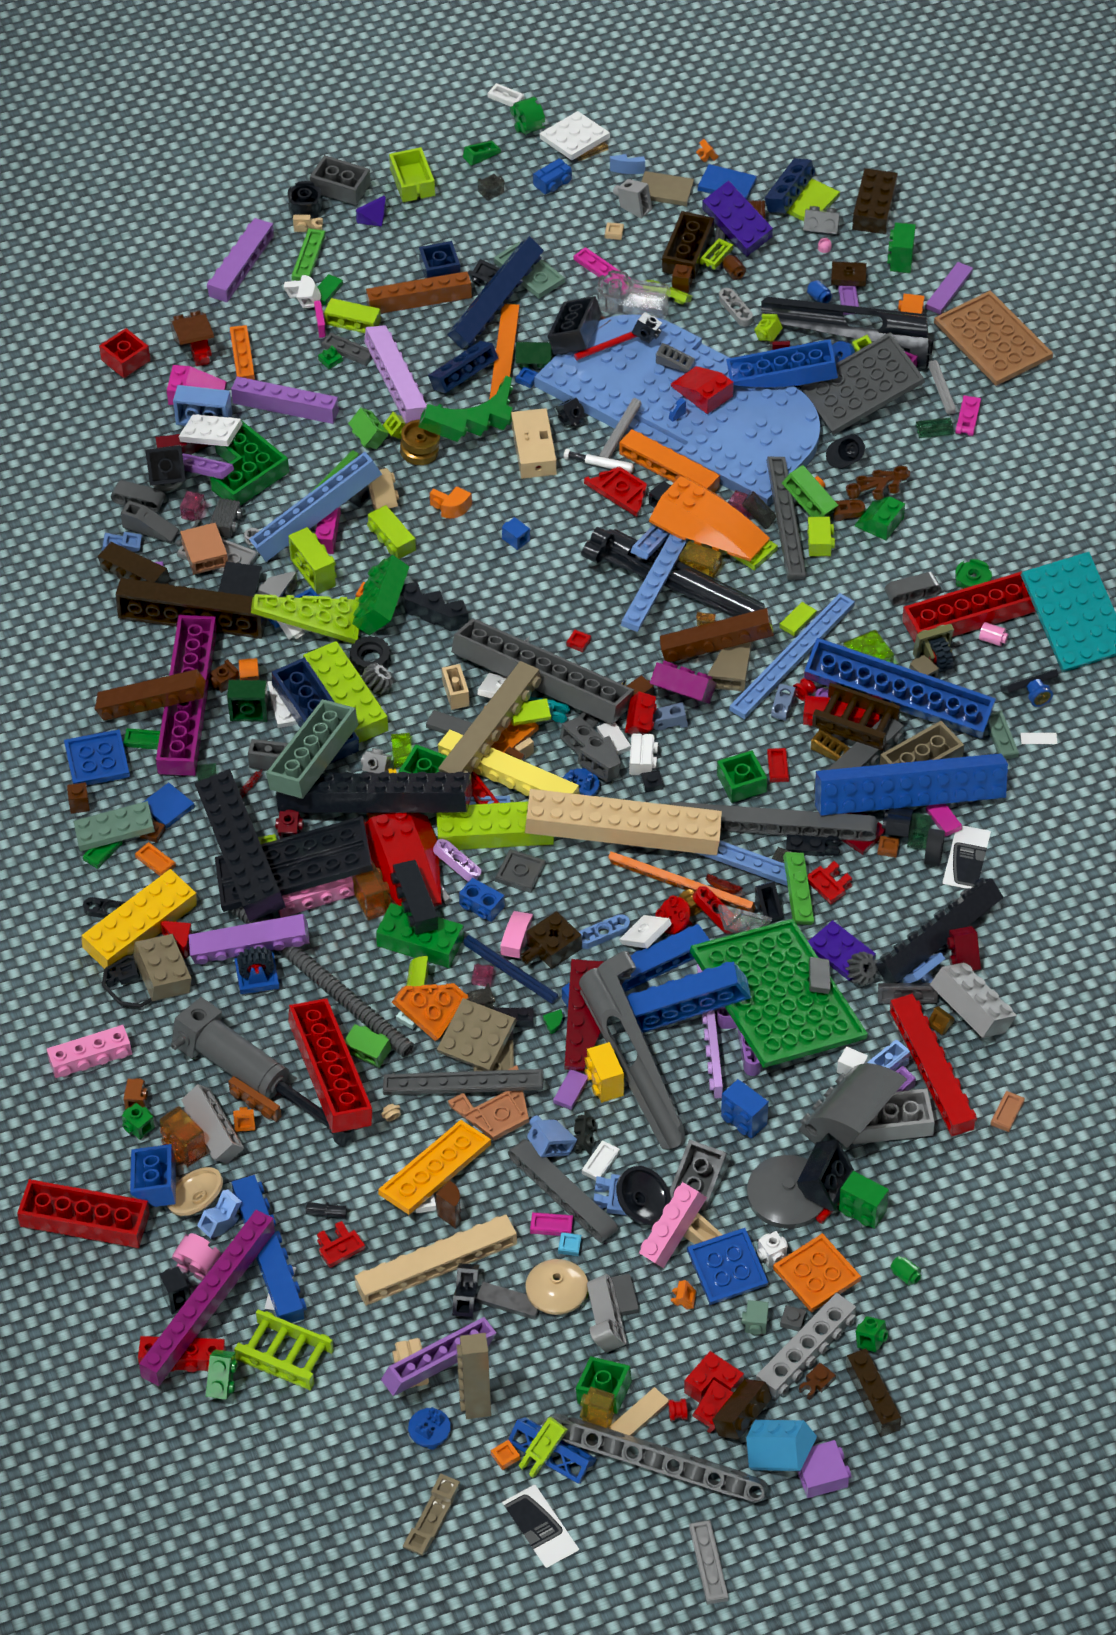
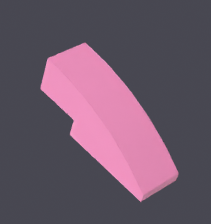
M518 911L512 913L501 942V955L520 958L527 940L526 931L530 929L533 914Z

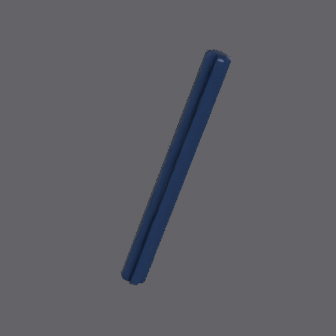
M471 935L464 939L466 947L551 1004L557 1001L558 994Z

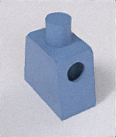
M536 1115L529 1121L532 1127L527 1138L540 1157L569 1156L577 1139L557 1120H542Z

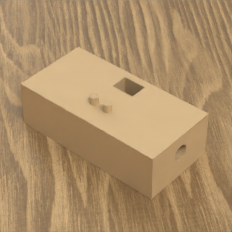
M547 408L511 412L512 431L521 479L557 475L556 456Z

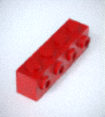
M140 1336L138 1363L141 1362L159 1337ZM195 1338L171 1371L208 1372L211 1353L215 1349L226 1351L225 1339Z

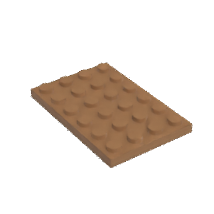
M991 290L934 318V323L996 386L1053 358V352Z

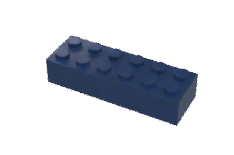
M305 657L271 672L272 686L300 728L322 699L334 702ZM355 732L351 734L329 765L359 751V738Z

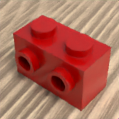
M639 691L630 698L625 733L644 735L652 731L654 726L652 718L657 709V704L655 703L656 696Z

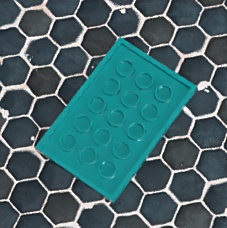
M1090 552L1021 572L1020 575L1062 672L1116 656V612Z

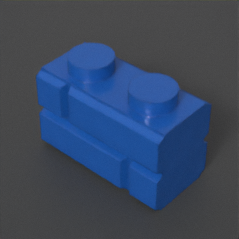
M560 158L533 173V185L538 190L540 189L544 195L556 191L558 187L568 184L572 179L571 167Z

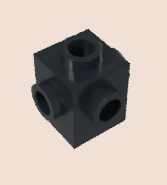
M644 312L637 320L632 333L640 337L641 340L650 343L661 334L662 330H660L662 322Z
M577 397L568 399L555 406L558 418L564 426H576L581 423L580 419L586 417L584 408L579 403Z

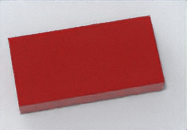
M786 748L767 749L770 783L789 782Z

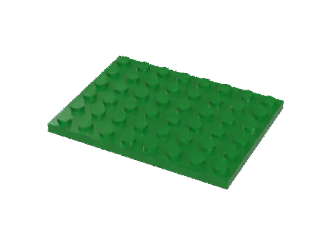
M794 919L691 945L690 952L702 971L707 968L721 966L725 962L734 961L746 975L751 998L725 1006L763 1068L867 1039V1031L831 976L829 994L809 991L808 961L810 957L818 958Z

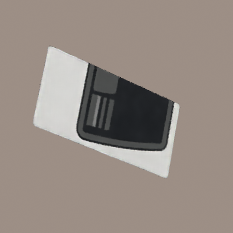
M962 826V830L955 832L943 884L971 889L974 886L973 883L980 879L991 831Z
M532 1485L502 1502L546 1568L579 1550L536 1485Z

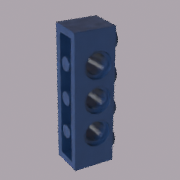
M794 158L764 198L768 212L787 213L815 175V168L811 159Z
M479 341L430 373L428 377L434 391L447 393L497 360L498 356L493 343Z

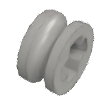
M249 528L245 531L246 544L253 546L249 539L259 532L257 528Z

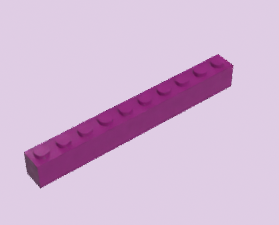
M258 1210L254 1211L141 1360L139 1367L142 1378L160 1386L275 1233L274 1219Z

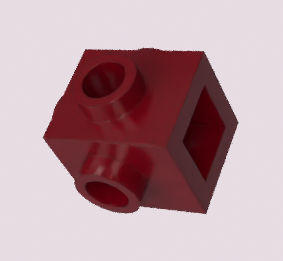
M294 810L279 812V818H276L275 828L278 830L279 838L282 839L300 834V830L304 829V820L301 819L299 812Z

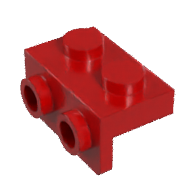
M715 1380L710 1383L692 1415L708 1426V1433L715 1429L712 1419L734 1393Z

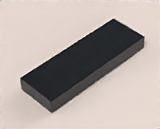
M1050 669L1001 685V692L1009 693L1025 688L1031 681L1040 679L1043 682L1058 677L1057 669Z

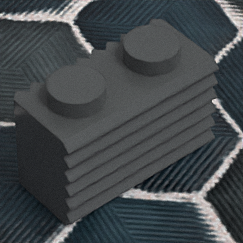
M219 498L209 524L216 523L221 537L231 538L233 532L236 533L238 519H241L243 515L240 502Z

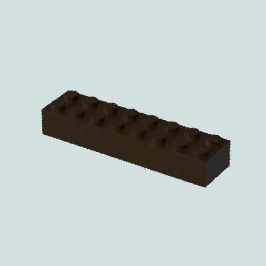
M120 578L115 594L117 613L120 619L177 627L179 615L216 617L217 633L262 639L267 624L266 617L251 613L252 596Z

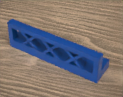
M526 1417L518 1419L508 1440L514 1447L525 1453L528 1449L525 1445L530 1446L532 1443L531 1437L534 1439L542 1426ZM518 1431L525 1433L527 1443L521 1444L515 1440ZM561 1440L553 1453L558 1452L561 1454L563 1463L557 1465L553 1462L552 1456H550L545 1465L579 1484L587 1468L593 1466L597 1458L575 1445ZM575 1462L582 1466L578 1476L571 1473L570 1463Z

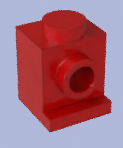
M208 339L190 343L196 367L210 364L209 356H212L210 346H208Z

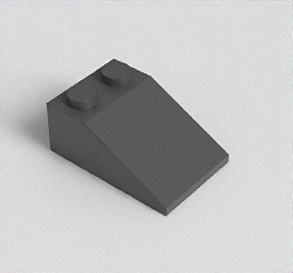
M689 1139L669 1191L670 1197L673 1198L675 1189L684 1182L707 1197L700 1208L706 1211L725 1176L732 1156L724 1151Z

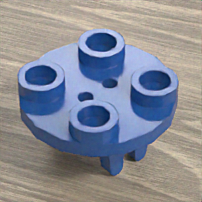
M570 769L563 777V779L579 785L580 795L594 796L599 790L598 777L587 769Z
M433 1407L417 1411L411 1417L408 1426V1433L411 1439L416 1444L428 1449H435L446 1441L451 1430L448 1416Z

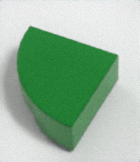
M561 1009L543 1015V1021L550 1034L555 1033L563 1020Z

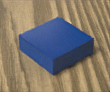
M524 367L516 376L515 382L531 388L535 384L534 377L538 372Z

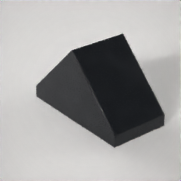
M775 881L755 886V905L764 923L768 924L784 919Z

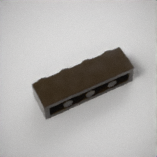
M110 542L97 556L100 567L106 572L109 571L115 574L118 578L168 584L171 580L166 567L113 542Z
M867 1349L847 1355L846 1370L879 1436L883 1437L900 1431L901 1416Z

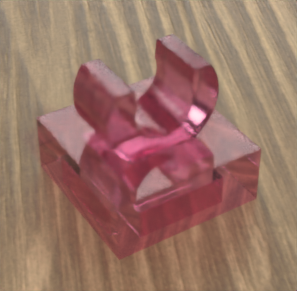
M474 964L472 985L491 987L494 966Z

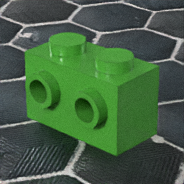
M361 407L348 423L352 428V432L360 438V443L366 448L370 447L377 450L389 435L375 414Z
M354 1024L345 1038L350 1055L380 1068L391 1051L388 1037L383 1034H376L366 1026L360 1027Z

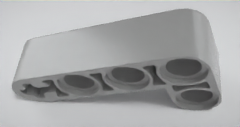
M608 1274L588 1281L587 1287L596 1325L590 1327V1334L593 1341L607 1353L627 1343L614 1285Z

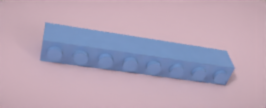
M363 452L249 539L250 542L267 562L289 545L288 535L306 527L312 528L382 475V473L369 455Z

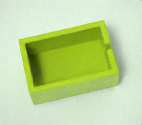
M422 147L389 154L390 171L402 202L417 200V197L422 199L435 196V181Z

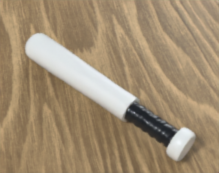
M565 449L564 459L566 460L569 458L607 469L621 467L629 473H632L634 465L629 462L590 454L584 455L572 452L570 449Z

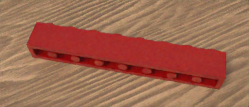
M913 993L891 1000L890 1014L951 1137L974 1130L975 1121H977L976 1113L973 1109H970L968 1097L965 1093H962L960 1081L954 1077L952 1065L946 1061L944 1049L942 1046L939 1047L936 1033L931 1031L928 1017L922 1013L920 1001L915 999Z

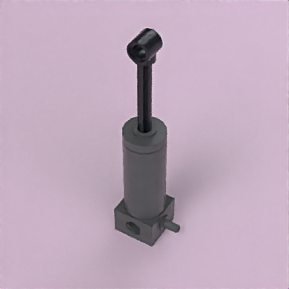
M200 997L175 1017L171 1043L172 1049H179L192 1059L200 1053L271 1100L280 1093L330 1128L323 1109L286 1084L289 1069L221 1022L222 1011ZM330 1129L329 1132L334 1135L333 1139L336 1144L348 1146L353 1142L355 1129L332 1133Z

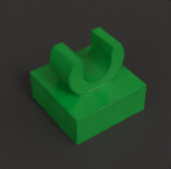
M330 346L328 350H323V353L318 355V360L325 367L331 369L343 362V357L337 352L336 348Z

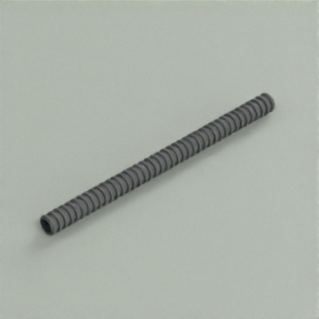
M243 907L232 910V913L245 924L267 920L265 917H261L249 922ZM291 946L283 950H277L298 967L300 971L311 978L312 981H315L333 999H336L346 1010H349L359 1021L370 1028L372 1032L388 1037L391 1048L400 1053L402 1057L412 1052L414 1048L412 1041L405 1038V1035L401 1034L387 1020H384L379 1013L371 1009L366 1002H363L361 998L350 991L341 981L333 977L328 970L316 962L315 959H312L302 948Z

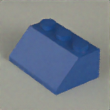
M172 1144L131 1149L130 1193L132 1196L147 1200L148 1204L154 1207L176 1204V1160Z

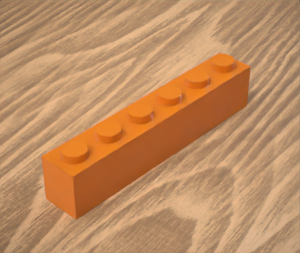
M631 429L619 442L620 455L673 483L680 476H683L714 493L720 487V475L659 444L642 433Z

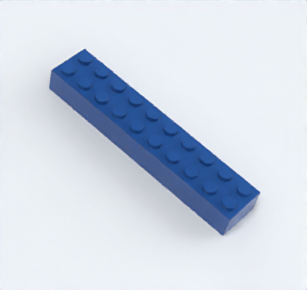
M820 638L816 639L804 671L805 679L828 687L831 682L900 706L901 712L933 723L942 721L948 728L980 739L983 738L996 699Z
M1000 753L816 771L815 807L820 816L1006 798L1008 763Z

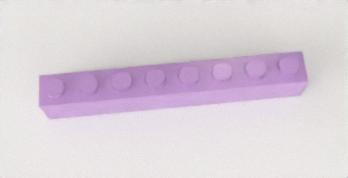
M386 325L366 327L364 342L405 424L413 420H420L421 413L427 403L424 401L423 394L419 392L418 384L414 382L413 375L409 372L407 363L404 362L402 353L397 348V343L393 341L392 333L388 331Z

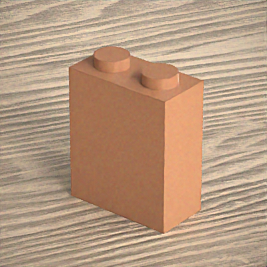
M216 523L180 531L182 545L193 575L225 567L226 561L228 562L227 552Z

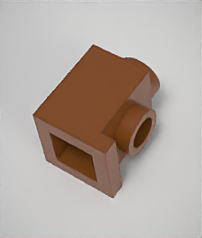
M143 1079L127 1080L123 1098L125 1110L128 1107H132L135 1103L141 1107H146L145 1100H147L148 1088H145V1081Z

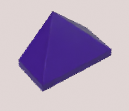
M382 196L357 208L356 222L358 224L382 226L387 210L386 197Z

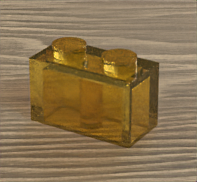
M689 541L680 554L679 561L714 578L722 565V553Z
M590 1387L588 1394H584L581 1399L580 1406L583 1408L580 1418L583 1421L609 1429L614 1417L615 1394Z

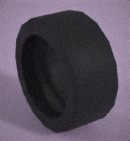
M929 829L924 864L940 866L945 838L944 830Z

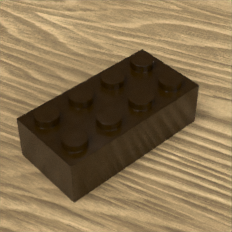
M864 168L853 213L852 230L886 234L897 188L898 173Z
M681 211L662 256V272L673 274L676 264L693 266L692 279L696 278L701 266L700 258L706 253L714 234L713 217Z

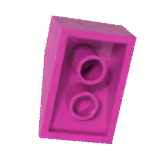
M173 365L167 386L168 405H174L173 399L177 385L225 390L226 381L191 366Z

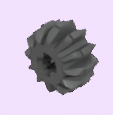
M376 662L367 666L361 677L369 689L380 695L388 691L394 681L392 673L383 667L382 664L379 665Z
M866 952L851 955V959L847 960L849 967L845 968L849 971L847 977L852 978V983H858L860 986L871 984L874 982L873 978L878 977L876 973L878 969L875 966L878 960L873 959V954H867Z

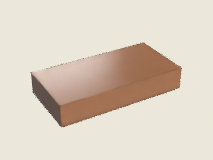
M1006 1091L990 1125L1010 1132L1024 1104L1025 1098Z

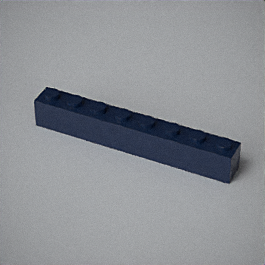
M530 236L521 241L447 333L461 349L467 345L470 347L476 341L475 336L477 334L480 335L486 327L484 325L493 320L495 311H499L504 306L503 301L513 295L514 292L512 290L520 286L523 282V276H527L532 271L531 266L533 264L536 265L542 257L540 255L544 250Z

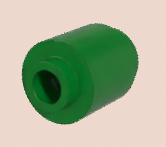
M898 1256L891 1263L890 1269L893 1271V1274L908 1286L915 1285L921 1279V1269L906 1257Z

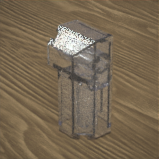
M615 270L609 271L606 276L602 275L599 277L597 298L601 311L622 315H642L646 312L656 318L664 320L667 318L669 310L668 298L671 295L670 284L629 279L626 272Z

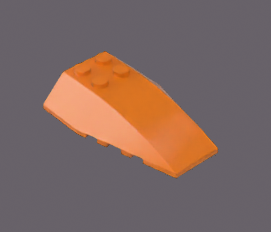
M680 476L660 497L649 519L650 523L679 539L686 540L687 538L694 540L695 544L702 545L703 543L712 546V549L716 551L720 549L728 551L727 554L747 561H751L770 540L760 528L718 494L683 476Z

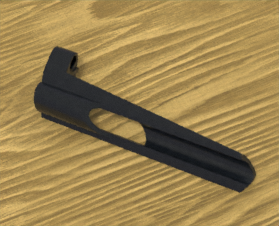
M766 297L761 301V313L777 314L781 325L855 339L868 335L872 342L891 333L901 348L910 349L911 354L918 356L916 368H928L929 356L932 355L933 341L928 340L927 314ZM843 313L878 316L882 319L883 325L879 329L848 326Z
M596 527L590 541L585 543L581 556L596 564L600 563L603 559L646 578L652 568L646 565V563L655 562L660 551L656 550L647 560L639 558L631 553L632 546L638 540L616 529L606 531ZM677 561L674 566L679 570L669 575L664 584L665 587L732 616L765 609L764 603L680 561Z

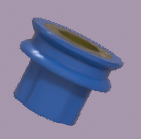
M1040 679L1031 681L1027 685L1028 699L1033 706H1043L1052 699V690H1050L1048 685H1044Z

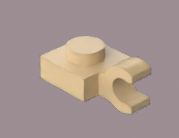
M293 215L294 232H307L308 228L322 230L323 218L311 219L310 215Z

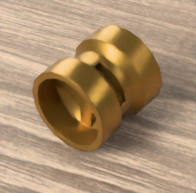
M693 889L685 890L678 896L688 902L690 916H695L702 911L693 900V893L695 892Z

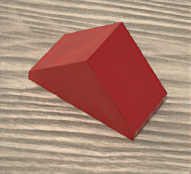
M162 921L160 923L162 935L173 934L184 959L187 958L190 949L189 935L192 934L191 923Z

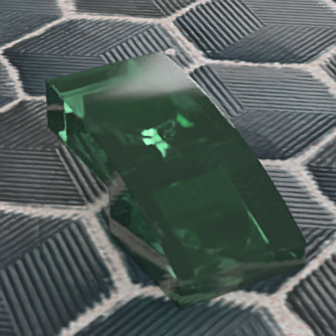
M912 814L907 848L926 850L932 816Z

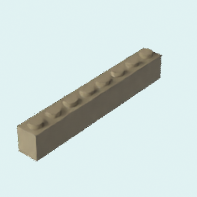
M522 661L516 665L439 766V772L471 773L479 766L480 760L489 753L493 743L499 740L502 731L510 725L513 715H517L520 712L521 705L528 701L534 689L539 687L541 678L538 668Z

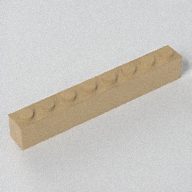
M507 1215L498 1216L484 1224H477L464 1232H457L447 1239H440L427 1247H420L407 1255H400L395 1260L381 1263L370 1270H363L358 1275H355V1286L365 1306L453 1271L457 1269L459 1263L470 1264L517 1245V1233Z

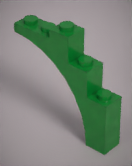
M505 376L499 385L497 393L490 400L479 406L467 409H448L427 404L421 413L418 427L458 442L461 436L464 437L467 431L481 437L484 430L487 431L489 426L504 430L512 422L511 412L513 407L508 406L510 402L508 396L513 389L511 385L512 378Z

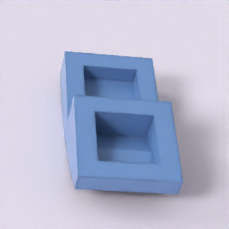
M626 154L610 156V171L622 174H644L645 158L643 156L627 159Z
M124 532L123 536L105 533L102 551L110 542L132 552L139 551L142 535Z

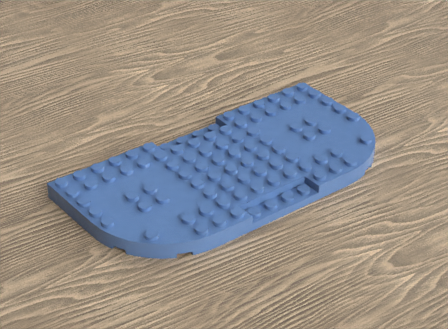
M619 315L600 320L587 349L632 332L641 315ZM657 318V320L662 322L660 330H662L661 334L650 343L641 340L640 337H636L579 360H576L574 354L578 353V351H571L563 355L557 354L534 377L536 388L563 402L577 397L579 403L584 408V413L614 429L633 398L639 399L642 404L624 434L627 435L633 429L678 454L686 456L688 459L720 475V484L766 509L774 502L766 461L767 457H785L789 475L800 466L804 465L806 467L816 454L819 443L820 421L817 410L810 399L795 386L746 387L733 385V397L709 414H706L672 388L671 383L687 372L656 363V353L662 343L695 358L691 369L698 366L718 371L730 379L726 361L729 357L702 344V338L660 318ZM680 398L686 400V413L672 422L669 419L670 411L673 412L677 406L675 403Z

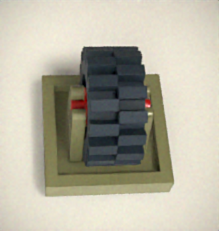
M952 624L940 625L934 629L919 632L916 635L913 650L914 658L925 655L939 668L938 673L952 669L954 666L953 654L950 648L954 632Z

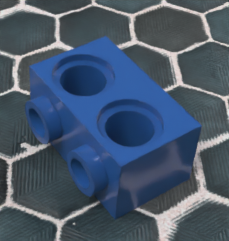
M474 878L459 893V904L465 910H470L480 918L490 922L505 907V899L502 893Z

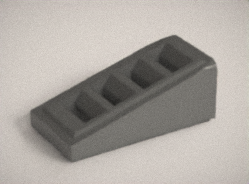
M664 343L661 344L656 353L657 364L684 372L690 371L695 362V358Z

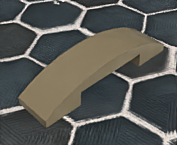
M440 1473L431 1491V1497L415 1528H412L407 1536L403 1548L421 1556L424 1555L438 1534L450 1510L460 1481Z

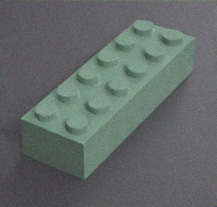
M322 699L266 772L269 789L303 799L359 725L356 709Z

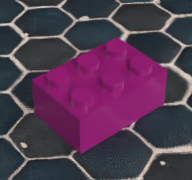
M664 660L663 663H656L650 684L710 704L717 684L712 681L713 677L701 672L695 675V671L682 666L680 669H677V665Z

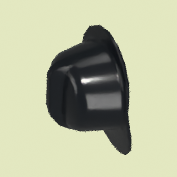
M847 435L828 446L826 460L834 468L847 467L858 462L863 457L866 446L858 435Z

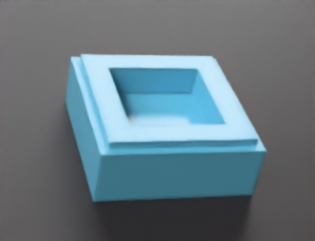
M561 1232L558 1254L579 1256L582 1235Z

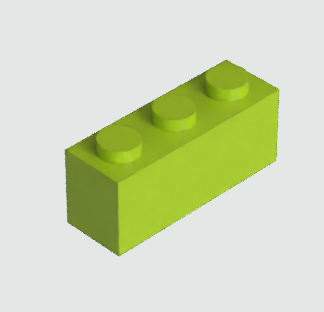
M334 298L330 299L324 311L325 325L365 333L366 327L379 326L381 322L379 308Z
M387 505L368 514L367 526L369 530L377 535L379 542L384 543L391 555L393 554L400 559L416 551L415 537Z

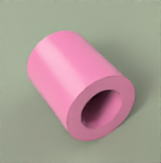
M984 622L979 634V640L1001 646L1002 643L1005 644L1007 642L1009 634L1006 633L1005 628Z

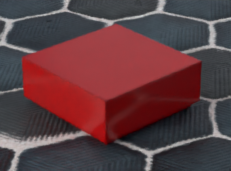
M574 630L567 640L566 646L584 652L591 641V635Z

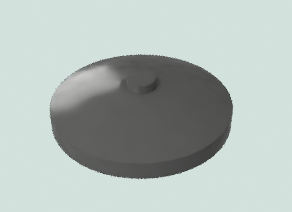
M780 1155L763 1161L753 1170L747 1184V1199L757 1217L769 1225L784 1229L804 1227L816 1220V1217L825 1208L806 1199L797 1184L808 1159L795 1155Z

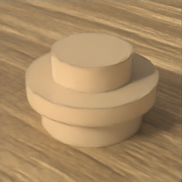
M390 1104L384 1107V1111L381 1114L389 1122L401 1115V1108L399 1105Z

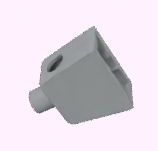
M628 179L620 186L616 185L614 187L613 194L619 196L621 208L641 219L652 210L647 183Z

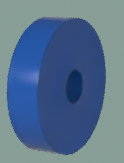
M838 341L832 345L835 363L855 353L854 347L848 342Z

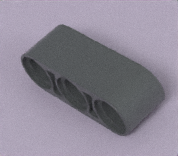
M122 480L117 482L111 494L112 501L119 505L125 506L128 501L145 505L155 513L159 511L166 497L164 492L159 489Z
M932 572L895 580L885 586V592L891 604L895 606L935 596L941 590Z

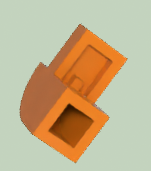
M456 486L447 495L433 488L430 492V505L441 510V517L449 519L458 518L464 515L472 506V493Z
M258 658L239 659L240 680H259Z

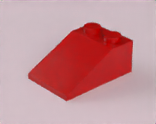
M695 366L671 383L672 388L706 414H709L733 397L732 380L721 372Z

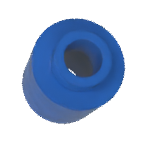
M819 280L812 281L808 285L807 293L816 302L829 303L831 301V291Z

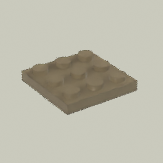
M463 998L437 1051L479 1069L492 1071L517 1020L514 1017Z

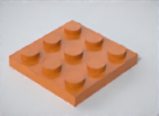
M823 1233L773 1265V1270L811 1313L826 1304L836 1293L841 1294L861 1281V1275Z

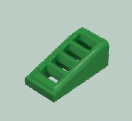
M493 141L464 147L463 158L470 165H475L501 153V149Z

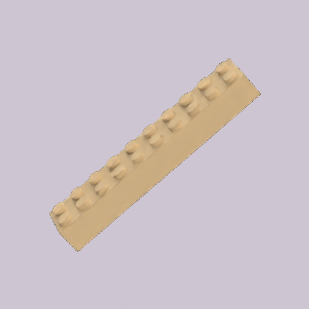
M530 789L525 833L717 855L722 811Z

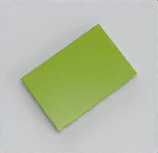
M811 179L789 208L787 214L804 221L807 208L810 209V206H818L820 210H827L839 198L840 191Z

